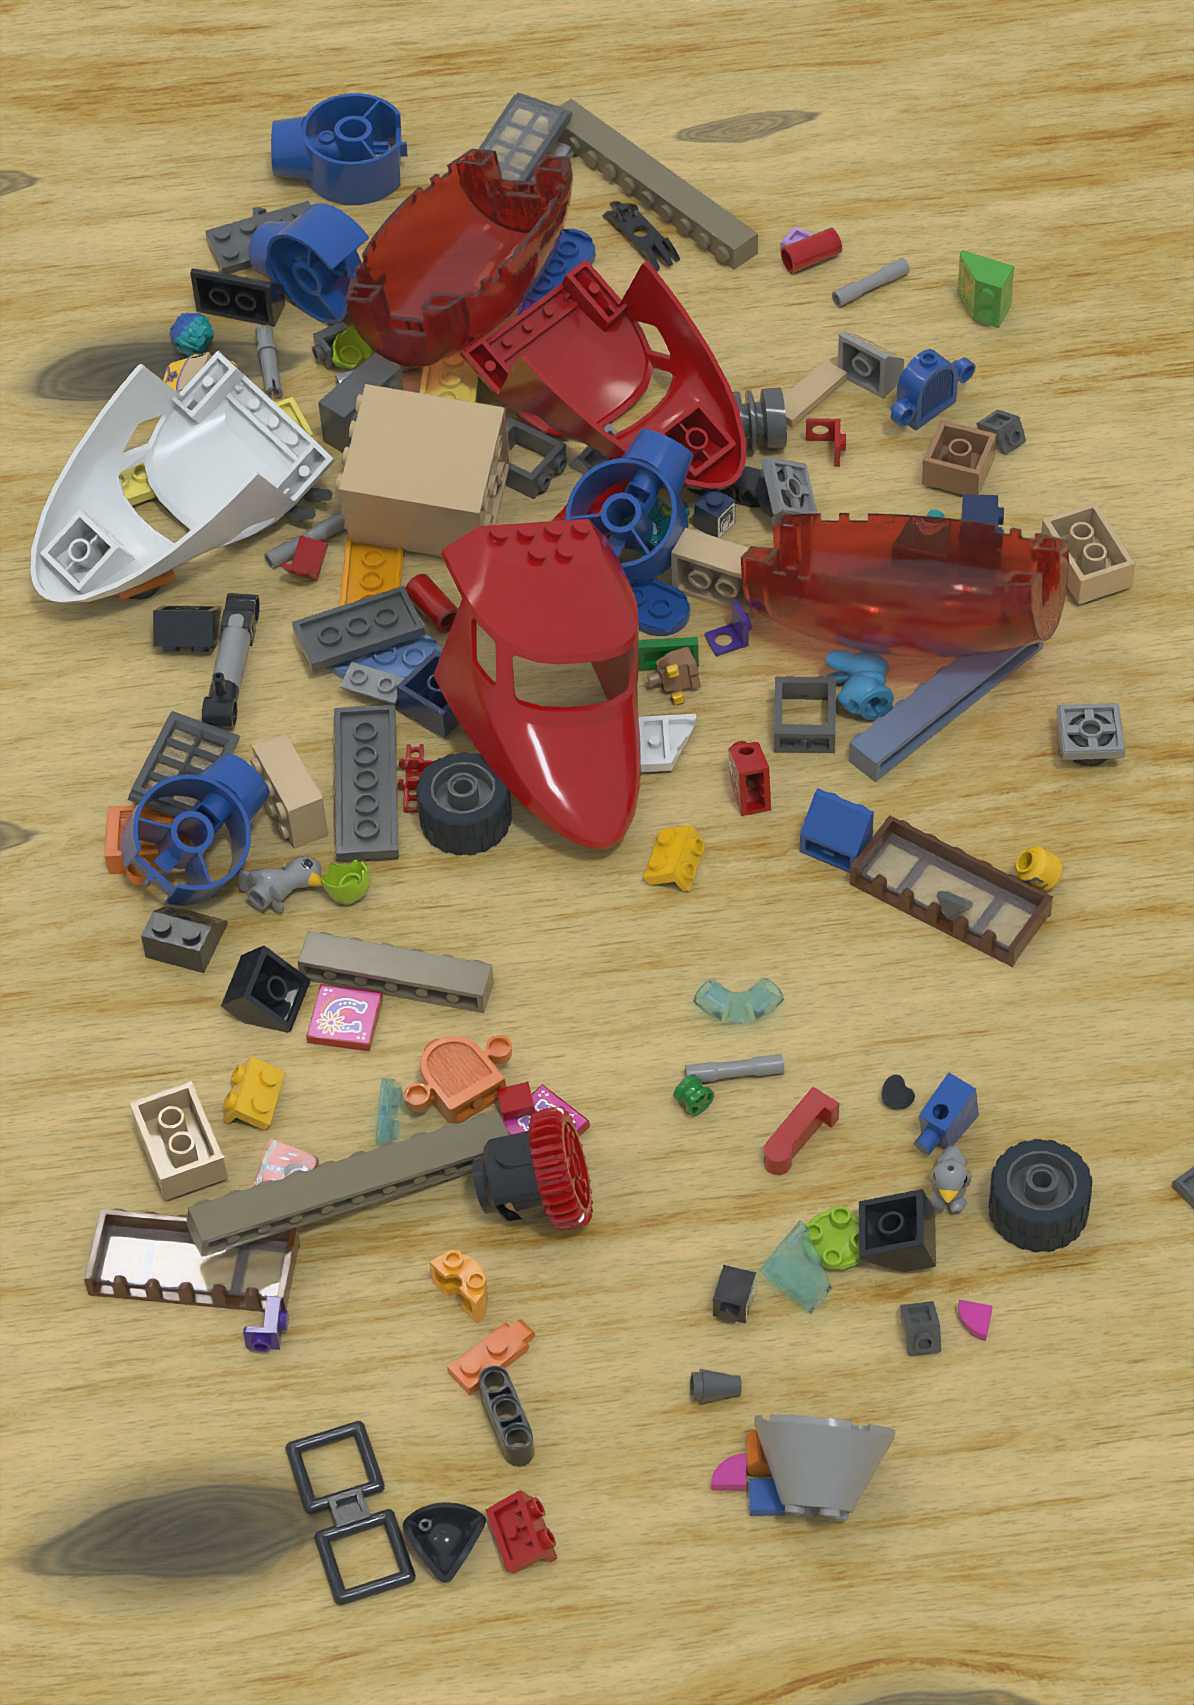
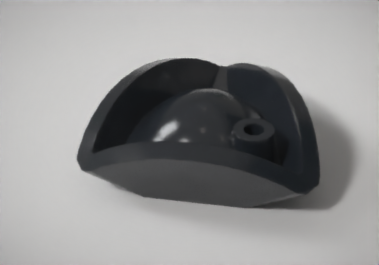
M443 1502L417 1509L405 1518L402 1526L411 1545L434 1576L441 1582H450L477 1542L486 1524V1518L481 1512L472 1507L458 1503Z

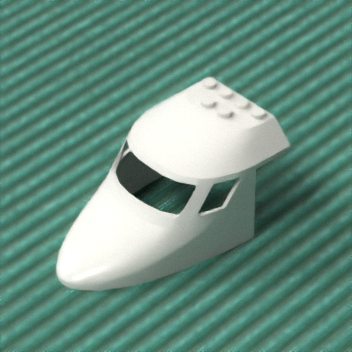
M219 351L211 357L180 393L175 391L143 364H139L94 420L73 451L51 490L41 513L31 548L30 571L34 587L44 598L56 603L67 604L94 601L143 584L202 553L252 536L274 524L298 503L336 460ZM161 416L147 444L123 452L139 423ZM144 463L149 485L159 501L190 531L176 543L171 542L155 531L138 515L125 497L119 477L122 471Z

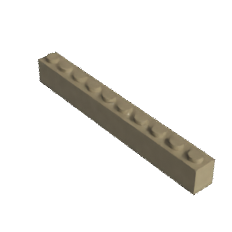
M569 99L559 106L572 111L573 115L557 141L570 146L571 149L569 151L573 150V154L581 157L589 166L596 168L608 180H612L622 187L626 193L637 198L645 207L652 209L664 221L671 223L683 235L693 239L701 248L708 250L720 262L727 264L735 270L758 254L757 232L573 99ZM548 119V133L556 121Z
M498 1111L490 1114L481 1113L468 1121L458 1124L449 1123L441 1129L429 1133L420 1132L404 1141L397 1143L394 1141L387 1142L375 1150L368 1152L358 1151L343 1160L336 1162L326 1161L314 1169L294 1171L285 1178L275 1181L265 1180L253 1188L243 1191L233 1190L224 1195V1197L211 1201H198L193 1206L188 1207L186 1224L200 1257H204L472 1172L474 1158L484 1156V1146L487 1141L509 1134Z

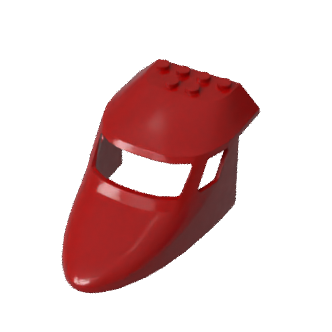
M586 259L568 272L560 285L486 340L481 337L460 353L461 357L509 410L538 430L585 444L612 459H618L623 456L641 429L645 428L661 433L680 443L693 453V459L683 485L684 488L706 491L723 490L734 485L744 470L746 462V437L739 407L731 387L712 350L689 314L648 261H645L640 266L621 300ZM638 322L655 326L658 329L670 355L651 350L644 331ZM655 368L672 374L673 378L666 395L643 418L614 435H610L602 429L639 400L647 390Z
M589 519L478 526L445 547L441 552V556L462 600L435 669L434 678L460 725L483 759L507 789L531 813L556 833L576 844L592 849L604 850L612 848L624 838L633 821L641 780V742L637 692L639 622L637 601L630 582L607 538ZM477 623L494 640L496 645V683L477 661ZM513 656L548 664L591 662L607 701L592 705L555 707L540 706L520 700L515 694Z

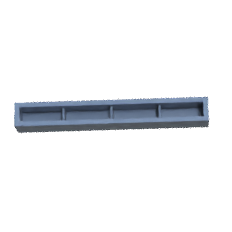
M1019 610L1009 617H1004L997 627L988 634L984 633L972 647L961 651L948 666L941 667L929 681L918 685L914 693L909 697L898 701L885 716L878 717L866 731L855 735L849 745V762L874 782H877L1043 649L1044 629Z

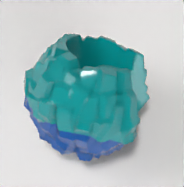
M182 313L177 317L176 322L171 326L170 336L172 343L177 347L179 353L190 357L194 354H200L207 348L209 341L213 340L215 334L212 325L209 323V318L200 313Z

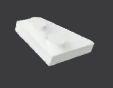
M696 714L639 717L641 772L672 771L697 725Z

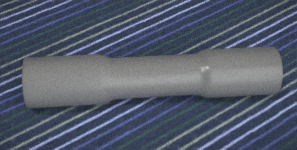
M900 258L857 282H852L833 291L832 299L838 307H841L884 283H890L910 272L909 265L904 258Z
M336 513L300 536L320 541L326 540L344 530L345 520L341 514ZM300 536L264 553L267 564L274 569L292 559Z
M782 1054L753 1057L747 1060L685 1065L686 1077L696 1075L702 1080V1083L725 1078L784 1073V1062Z

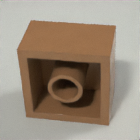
M941 420L923 460L922 484L962 495H979L995 458L997 434Z

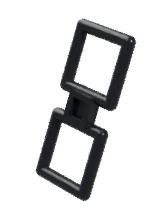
M362 1421L351 1422L287 1443L285 1451L306 1513L312 1515L330 1509L335 1522V1526L317 1531L314 1535L335 1603L337 1605H345L413 1583L416 1579V1574L394 1511L385 1509L370 1514L365 1501L366 1497L383 1492L385 1483L364 1423ZM354 1436L369 1482L316 1498L301 1453ZM384 1525L400 1572L345 1589L330 1542Z

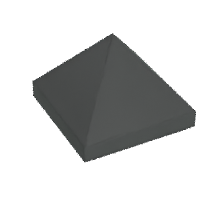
M940 890L937 892L936 897L947 919L973 906L972 901L948 891Z

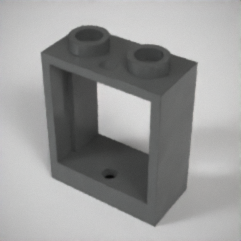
M508 417L506 424L509 450L511 451L518 443L545 458L531 473L510 463L505 486L535 499L541 491H545L549 487L551 480L558 473L564 471L568 462L566 444Z
M775 677L774 753H835L836 677ZM782 699L828 700V725L782 724Z

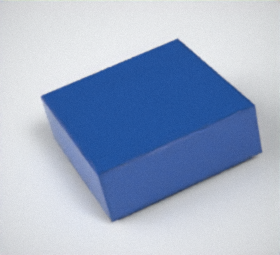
M773 1478L749 1479L750 1516L785 1515V1506L781 1504Z

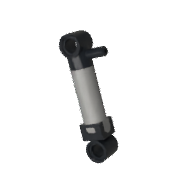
M227 594L220 624L222 635L208 696L204 698L202 706V722L221 728H235L238 712L237 701L249 646H253L256 633L255 624L258 623L259 595Z

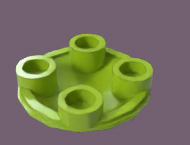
M837 1206L832 1210H827L814 1216L805 1225L803 1231V1246L808 1256L818 1265L830 1270H844L857 1265L861 1261L859 1257V1218L851 1214L850 1210L844 1206Z

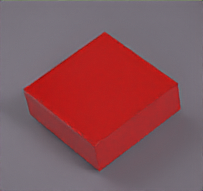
M529 1082L497 1089L504 1121L536 1112Z

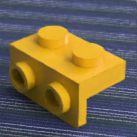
M691 825L660 829L643 879L648 885L675 882L683 892L690 891L706 843Z
M253 1056L243 1065L238 1064L230 1079L234 1083L232 1091L227 1094L223 1102L222 1108L226 1110L223 1122L230 1124L235 1118H238L265 1131L271 1124L285 1071Z

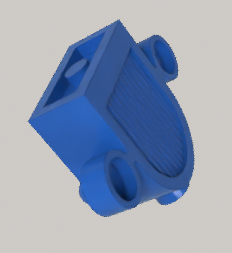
M933 349L920 352L907 364L899 378L896 403L891 407V420L900 427L908 425L917 431L956 403L957 383L967 382L973 376L976 365L966 357L951 363Z

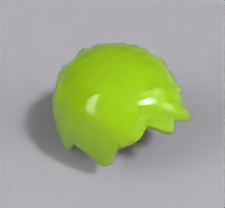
M353 324L344 332L338 334L332 344V362L336 366L348 370L358 368L375 352L376 341L372 332L363 325Z
M355 859L350 866L347 864L336 865L330 863L326 876H322V884L325 891L334 901L344 904H353L360 900L367 893L371 883L370 871L365 865V860L358 862Z

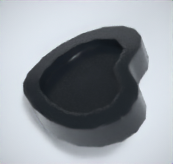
M893 1074L885 1080L881 1093L885 1105L892 1108H905L912 1104L915 1094L912 1089L905 1085L902 1076Z

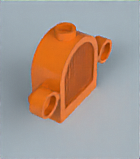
M147 783L145 789L150 790L153 786ZM132 802V806H108L105 860L109 874H127L128 880L131 883L142 885L147 877L133 864L125 868L121 854L123 828L138 803ZM146 806L142 808L139 816L140 818L169 825L175 819L173 816ZM177 833L180 841L190 846V838L184 834ZM139 840L142 849L138 854L157 872H161L156 868L157 865L153 863L159 856L158 845Z
M502 1035L493 1036L486 1043V1051H483L472 1040L460 1036L433 1039L425 1046L421 1057L422 1083H413L405 1089L406 1107L411 1111L421 1112L426 1110L432 1102L448 1123L458 1124L499 1101L497 1089L506 1087L504 1076L495 1065L503 1064L510 1060L512 1057L511 1041Z

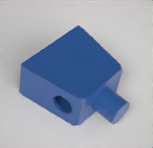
M948 1072L919 1115L921 1134L914 1142V1145L921 1152L930 1155L937 1145L946 1150L948 1146L954 1145L979 1116L976 1088Z

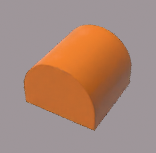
M754 1430L745 1437L747 1471L756 1477H770L772 1475L757 1431Z

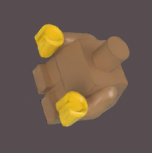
M688 646L671 651L656 661L657 672L647 675L650 687L661 683L664 691L671 694L674 705L685 702L681 690L690 687L693 689L701 687L697 663Z

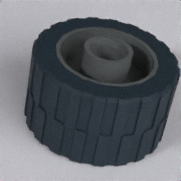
M467 752L448 754L441 759L438 758L433 761L420 776L416 792L420 826L425 838L434 847H438L446 853H454V855H474L478 852H485L492 846H496L506 836L512 822L510 791L486 763L481 754Z
M1025 1140L1009 1147L997 1159L991 1175L988 1208H990L989 1216L994 1223L996 1231L1007 1242L1016 1245L1020 1249H1027L1032 1252L1055 1251V1249L1064 1248L1073 1240L1075 1241L1080 1236L1081 1231L1085 1229L1089 1216L1093 1182L1087 1163L1082 1160V1157L1077 1152L1071 1150V1147L1057 1143L1054 1140Z

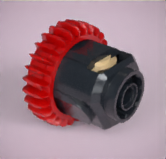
M550 1107L534 1112L529 1119L528 1131L489 1139L484 1146V1156L474 1158L472 1163L474 1186L478 1201L485 1214L498 1212L507 1221L520 1219L529 1221L549 1216V1221L559 1231L575 1229L589 1224L592 1218L591 1213L593 1212V1200L591 1198L593 1192L590 1188L589 1168L586 1164V1156L583 1152V1144L580 1142V1135L576 1130V1124L573 1123L572 1116L569 1115V1111L564 1107Z

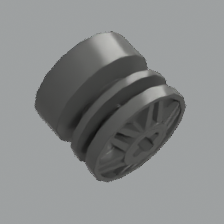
M781 387L761 389L760 402H755L751 390H746L745 404H742L740 392H733L739 407L745 437L749 440L750 449L756 450L758 437L763 436L767 449L786 447L787 425Z

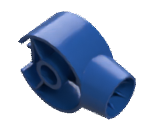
M362 93L341 94L318 103L306 116L272 122L271 160L274 176L308 181L311 188L322 197L333 202L351 205L367 204L381 200L392 194L401 185L400 161L401 157L408 156L407 142H402L400 112L395 106L382 98Z
M313 204L292 222L267 221L254 232L249 244V258L254 270L275 283L283 284L285 294L297 307L312 318L324 323L334 324L343 320L378 290L384 279L383 275H378L370 282L366 276L368 268L362 265L357 248L366 242L369 236L349 215L329 204Z
M645 428L641 429L621 458L603 462L590 469L576 483L569 496L566 520L589 519L602 534L611 533L608 542L616 557L619 558L623 548L636 549L643 547L647 555L631 562L621 563L631 583L651 580L672 566L671 552L684 529L688 528V516L680 499V494L693 459V453L680 443L661 433ZM631 480L624 493L614 494L604 502L600 514L587 515L592 503L606 489L618 483ZM661 487L669 492L671 497L672 518L663 540L650 552L646 544L651 539L654 529L649 513L658 498L657 495ZM635 515L630 524L620 527L625 518Z
M230 753L223 754L198 775L183 774L160 781L143 796L125 823L121 837V854L125 868L133 864L147 877L143 882L145 886L152 882L168 896L164 901L166 904L179 906L194 905L212 898L226 886L247 858L251 843L250 823L269 797L270 791L267 783L250 764ZM184 796L200 801L190 811L179 814L170 825L139 817L144 806L163 797ZM225 823L232 840V862L228 874L212 883L202 854L210 846L213 836ZM177 833L188 836L192 840L194 847L183 844L178 838ZM139 840L158 845L159 856L153 863L157 865L156 868L159 871L168 874L172 868L185 869L190 885L179 883L175 888L138 854L142 849Z

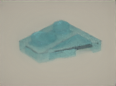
M381 1078L376 1144L379 1147L387 1142L398 1140L400 1135V1120H397L399 1107L402 1106L403 1088L395 1079Z
M800 1220L759 1271L812 1314L833 1287L827 1273L823 1269L818 1251L815 1249L810 1238L808 1227Z

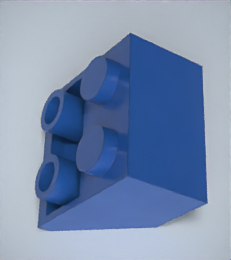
M817 788L800 832V852L850 873L851 864L873 837L874 811L869 810L864 805L855 804L840 798L835 793H828Z

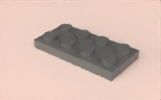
M309 201L205 230L206 239L221 272L231 274L252 268L249 258V244L258 227L267 221L292 222L311 206Z
M404 586L292 622L293 631L313 672L425 635L422 621Z

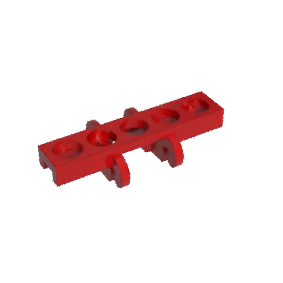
M407 744L406 763L404 759L399 760V767L406 770L405 784L403 779L398 780V788L404 790V813H419L418 802L416 807L413 808L408 806V802L417 801V794L410 795L409 790H417L420 776L426 767L433 763L432 760H424V744H420L419 747H411V744ZM418 752L419 757H411V754Z

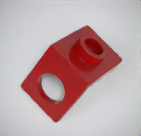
M807 418L806 441H834V466H840V451H846V434H841V419ZM816 426H825L828 428V431L824 434H816L812 429Z
M300 536L292 564L282 563L281 567L292 575L318 581L328 543Z

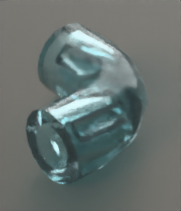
M765 977L743 992H733L725 988L716 979L711 978L698 989L693 1002L705 1013L722 1022L743 1024L758 1021L771 1013L784 1001V996L778 986Z

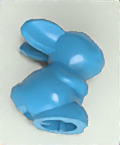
M836 650L827 654L826 664L839 671L826 677H836V684L845 683L841 692L836 697L838 704L842 708L867 720H876L880 716H885L893 709L894 696L892 690L889 687L883 686L886 682L885 677L889 666L882 656L867 651L853 654L846 650Z

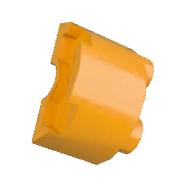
M457 1250L447 1251L444 1255L430 1261L432 1283L448 1297L454 1294L462 1296V1310L478 1324L486 1314L488 1302L484 1270L477 1261L462 1255L461 1252Z

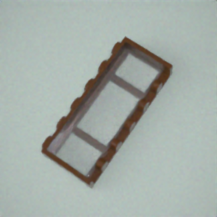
M890 815L850 866V885L1011 967H1014L1018 957L1047 917L1051 916L1053 896L1047 894L1043 889L1035 888L1021 881L1015 875L1007 874L993 867L990 863L966 854L962 849L952 847L940 841L936 836L929 833L926 834L912 827L908 822L898 820ZM940 890L948 891L972 901L973 906L947 919L936 897L937 892Z
M119 1208L112 1210L100 1209L84 1276L88 1295L257 1312L266 1311L267 1297H281L283 1310H287L298 1249L300 1248L297 1228L200 1257L186 1224L187 1215L168 1216L150 1211L135 1213Z

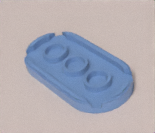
M423 635L329 666V669L336 676L343 679L351 662L406 678L435 649L442 653L443 648L431 636Z

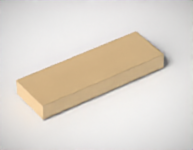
M826 359L783 395L786 424L793 427L847 380V372Z

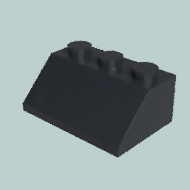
M192 268L190 271L196 312L275 327L286 304L283 284L207 269Z

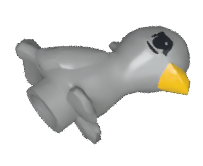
M300 856L291 860L287 865H283L281 867L282 870L266 868L249 872L240 868L236 875L240 890L247 892L250 902L255 907L263 910L271 904L276 912H283L285 905L282 901L292 890L322 886L320 863L315 858Z
M951 1145L937 1158L938 1164L930 1172V1180L935 1194L930 1197L929 1201L932 1207L939 1211H943L945 1206L948 1205L951 1212H961L967 1205L963 1195L966 1192V1188L970 1185L971 1175L970 1171L966 1169L968 1161L958 1146Z

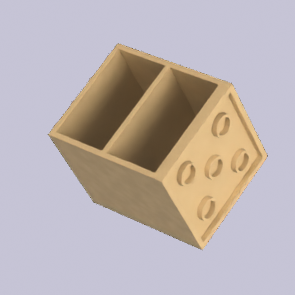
M365 384L363 395L359 394L356 400L355 410L358 412L356 421H351L349 428V438H352L350 447H345L343 451L342 464H345L343 473H338L336 479V491H339L338 502L342 504L341 516L345 517L344 529L348 530L349 539L358 543L393 549L401 547L405 551L442 557L441 552L445 547L476 527L496 525L511 463L505 408Z

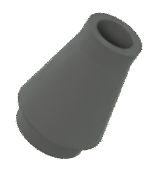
M701 1368L699 1372H691L690 1395L692 1400H699L700 1403L741 1395L742 1382L740 1375H729Z

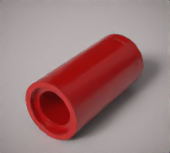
M830 227L782 247L781 258L785 268L790 273H794L842 252V243L836 230Z
M427 574L416 575L405 587L411 601L439 632H450L458 607Z

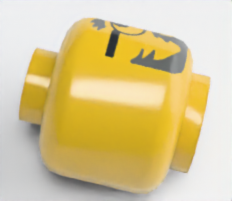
M1030 847L1021 852L1016 860L1017 877L1035 888L1048 891L1061 879L1063 869L1061 860L1057 855L1043 847Z

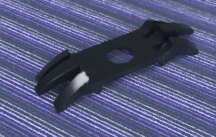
M618 201L610 203V206L617 212L606 211L602 217L610 220L618 231L621 230L640 250L641 255L648 259L656 271H659L660 267L653 251L668 266L673 265L669 254L675 262L680 260L669 238H664L639 212L637 205ZM638 228H644L649 231L643 237L633 234L634 230Z

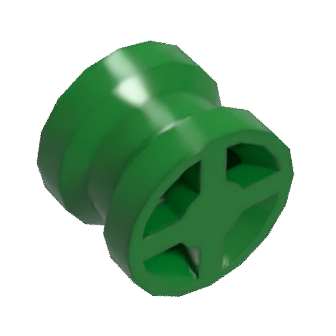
M690 1075L677 1085L673 1098L678 1103H684L686 1111L690 1115L696 1116L710 1106L714 1099V1092L709 1087H703L702 1080L699 1077Z

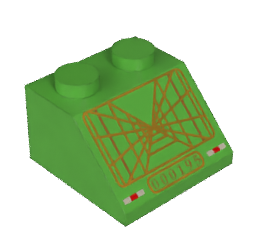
M962 250L959 260L957 294L972 320L999 328L1012 303L1014 266Z

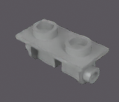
M351 662L340 688L396 705L398 703L396 686L405 678Z

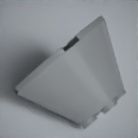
M756 1415L754 1419V1425L781 1504L785 1506L784 1512L793 1513V1515L814 1517L815 1511H819V1515L827 1516L830 1519L848 1520L849 1513H852L895 1438L894 1429L874 1424H868V1426L852 1425V1421L795 1415H770V1421L762 1419L763 1415Z

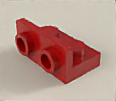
M519 1490L485 1509L507 1571L514 1574L542 1557L550 1562L557 1559L554 1550L556 1540L550 1529L545 1525L543 1519L545 1509L537 1497L533 1498Z

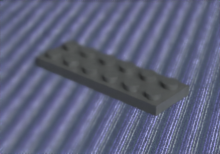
M395 705L334 708L337 861L398 858Z

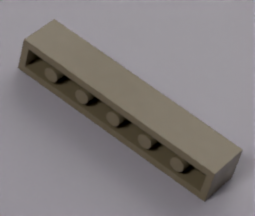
M308 931L298 959L299 971L312 982L383 992V995L479 1013H485L494 984L492 964H487L480 960L459 959L448 954H432L419 949L410 950L394 947L387 943L378 944L363 941L359 938L334 936L327 932Z

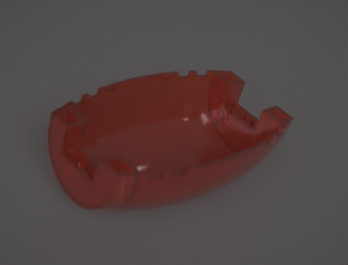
M470 149L447 165L448 172L442 177L439 174L433 175L430 178L431 185L424 191L423 188L418 187L395 209L372 237L362 253V264H357L355 267L356 278L350 280L345 301L352 324L363 341L377 354L393 363L419 368L430 366L460 353L481 337L487 336L505 321L537 284L560 242L570 209L573 189V172L569 157L544 155L533 168L535 182L502 179L495 150Z
M821 513L783 514L773 524L774 548L751 546L741 556L743 591L746 601L753 611L786 628L820 641L854 650L897 657H969L1013 650L1047 641L1054 634L1062 615L1069 574V540L1042 533H1036L1035 539L1022 537V530L1013 527L1010 529V534L996 532L995 524L902 514L868 513V520H850V513H839V520H821Z

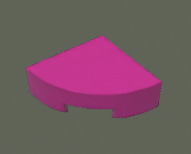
M959 1300L958 1317L960 1321L970 1331V1334L986 1341L992 1306Z
M746 1453L733 1455L725 1459L716 1468L712 1477L711 1490H746Z

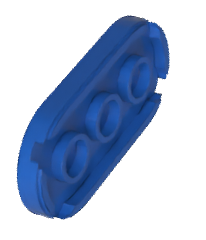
M563 229L562 233L557 234L556 231L549 234L539 245L515 280L516 297L520 303L524 296L527 297V301L535 300L534 303H536L560 285L565 275L586 259L592 265L596 257L595 244H593L592 238L587 233L577 229Z
M654 578L640 583L630 582L637 601L639 631L652 636H669L679 632L687 625L690 619V605L684 592Z

